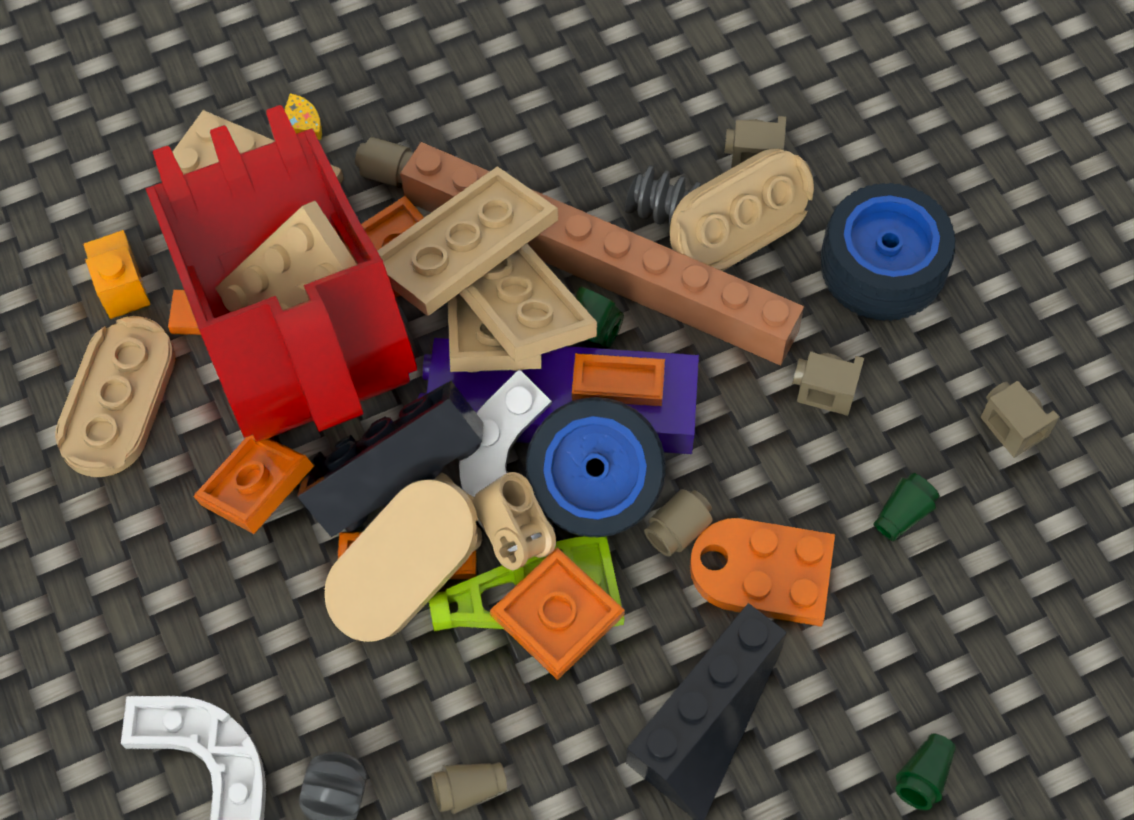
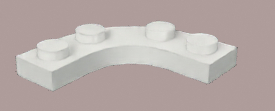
M520 369L477 412V415L483 421V440L474 454L464 460H460L459 463L462 490L473 497L480 490L507 473L510 449L518 437L552 404V401ZM536 533L532 535V540L539 538L541 534ZM517 545L509 548L508 551L513 552L517 550Z
M126 697L121 744L125 749H177L192 752L205 762L211 772L213 798L210 820H264L266 780L261 757L249 735L228 713L211 703L189 697Z

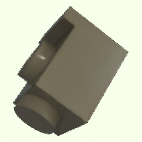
M778 116L777 123L764 122L758 119H736L735 129H727L724 153L732 154L731 169L764 150H784L786 117Z
M810 352L808 360L799 358L792 384L800 386L797 402L848 416L864 358L855 356L854 363L843 361L842 358L834 354H817Z
M1019 381L1011 385L1008 382H1003L990 391L986 396L988 402L980 417L1013 458L1049 437L1059 419V415L1054 410L1046 414L1038 397L1034 393L1027 391Z

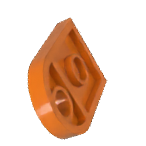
M739 518L721 520L707 527L696 539L690 559L691 578L700 595L718 608L740 613L749 603L768 618L822 627L825 617L835 534ZM716 551L725 557L727 564L722 569L710 570L702 564L700 558L706 552Z

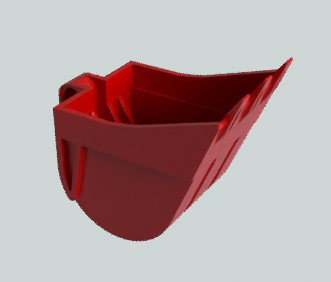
M281 105L266 110L275 142L240 154L225 125L211 129L210 135L219 162L183 175L169 146L158 148L153 151V155L162 183L145 188L183 285L196 324L244 438L253 435L256 443L311 421L315 422L320 432L361 416L364 413L360 402L410 383L409 373L417 371L410 341L381 256L353 211L313 128L296 134ZM315 200L332 227H335L338 236L357 265L303 285L309 300L282 310L277 297L273 296L230 312L223 304L222 298L215 288L299 208Z

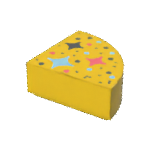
M290 94L285 112L296 134L313 128L318 140H321L322 126L315 107L305 98Z

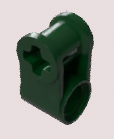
M579 287L575 298L597 321L596 337L587 340L596 344L599 343L605 348H610L619 334L624 320V313L615 306V302L584 287Z

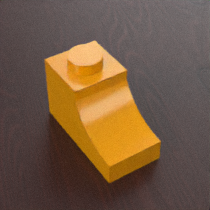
M124 230L83 244L87 255L85 261L94 288L110 319L151 305Z

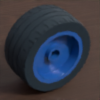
M881 183L859 188L857 191H853L851 195H847L837 205L828 221L821 248V270L825 284L839 303H842L845 308L860 316L873 318L874 320L893 321L894 319L901 320L902 318L916 315L917 312L923 311L924 308H927L935 300L946 283L955 254V231L953 230V224H951V219L947 216L946 211L943 210V207L935 199L933 200L931 196L924 194L923 191H918L914 187L911 188L898 183Z
M602 397L582 398L557 408L539 425L527 451L526 478L532 486L534 495L544 515L560 528L580 536L606 537L621 533L635 526L654 507L661 494L665 479V455L657 432L640 412L614 399ZM593 458H598L604 463V472L599 476H592L587 471V463Z

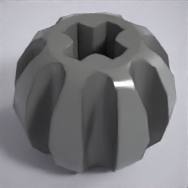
M326 752L315 756L308 764L301 788L299 803L302 812L310 820H354L358 816L366 786L367 773L365 767L355 757L344 752Z

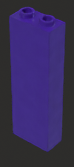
M434 338L432 354H425L423 361V380H428L427 393L452 381L476 413L517 372L513 370L479 371L473 373L450 372L449 339ZM565 346L541 354V369L521 370L552 401V404L516 440V442L530 443L537 428L546 417L557 408L573 401L572 384L575 353L665 359L662 406L627 405L636 409L651 423L660 438L665 453L692 454L695 433L699 355ZM420 393L418 398L427 393Z

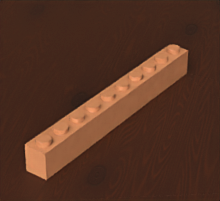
M421 142L400 175L404 196L413 205L433 212L490 171ZM534 191L558 209V221L527 243L543 262L773 363L782 365L799 332L804 306Z

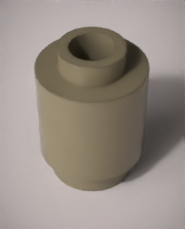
M370 137L366 143H361L358 147L355 165L359 167L362 177L401 187L400 173L413 153L409 147Z
M680 489L649 519L650 525L644 530L647 539L665 556L670 557L675 551L682 552L712 523L713 520L710 514L712 510L711 504L696 490L689 492Z

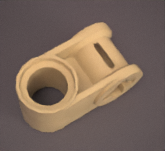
M515 472L506 473L476 493L473 504L476 509L477 518L493 546L496 558L505 568L510 570L519 569L527 563L529 558L534 556L539 558L545 557L554 551L556 536L553 527L547 521L534 495L531 484L524 476ZM536 533L541 534L539 538L532 540V535ZM517 545V550L513 552L508 551L509 548Z

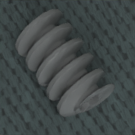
M650 165L643 175L638 174L634 178L626 197L625 212L628 214L633 213L638 207V216L640 218L647 219L653 213L656 224L661 225L669 218L670 227L677 205L688 193L700 187L701 182L697 181L691 190L688 191L685 190L686 178L684 176H681L673 186L670 184V171L666 170L659 180L654 179L655 168L653 165Z

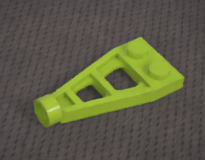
M582 536L557 541L555 549L558 547L622 607L607 536ZM547 556L529 558L523 567L515 570L507 569L502 565L450 587L446 591L437 592L429 600L434 631L455 627L504 629L490 616V612L483 608L481 600L483 592L489 588L506 583H512L516 586ZM456 602L458 604V611L450 613L449 604ZM624 616L613 627L624 625Z

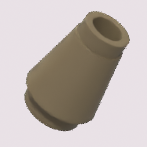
M500 762L495 764L443 765L442 771L432 773L433 792L439 812L451 810L452 814H456L496 796L498 793L507 791L506 777Z

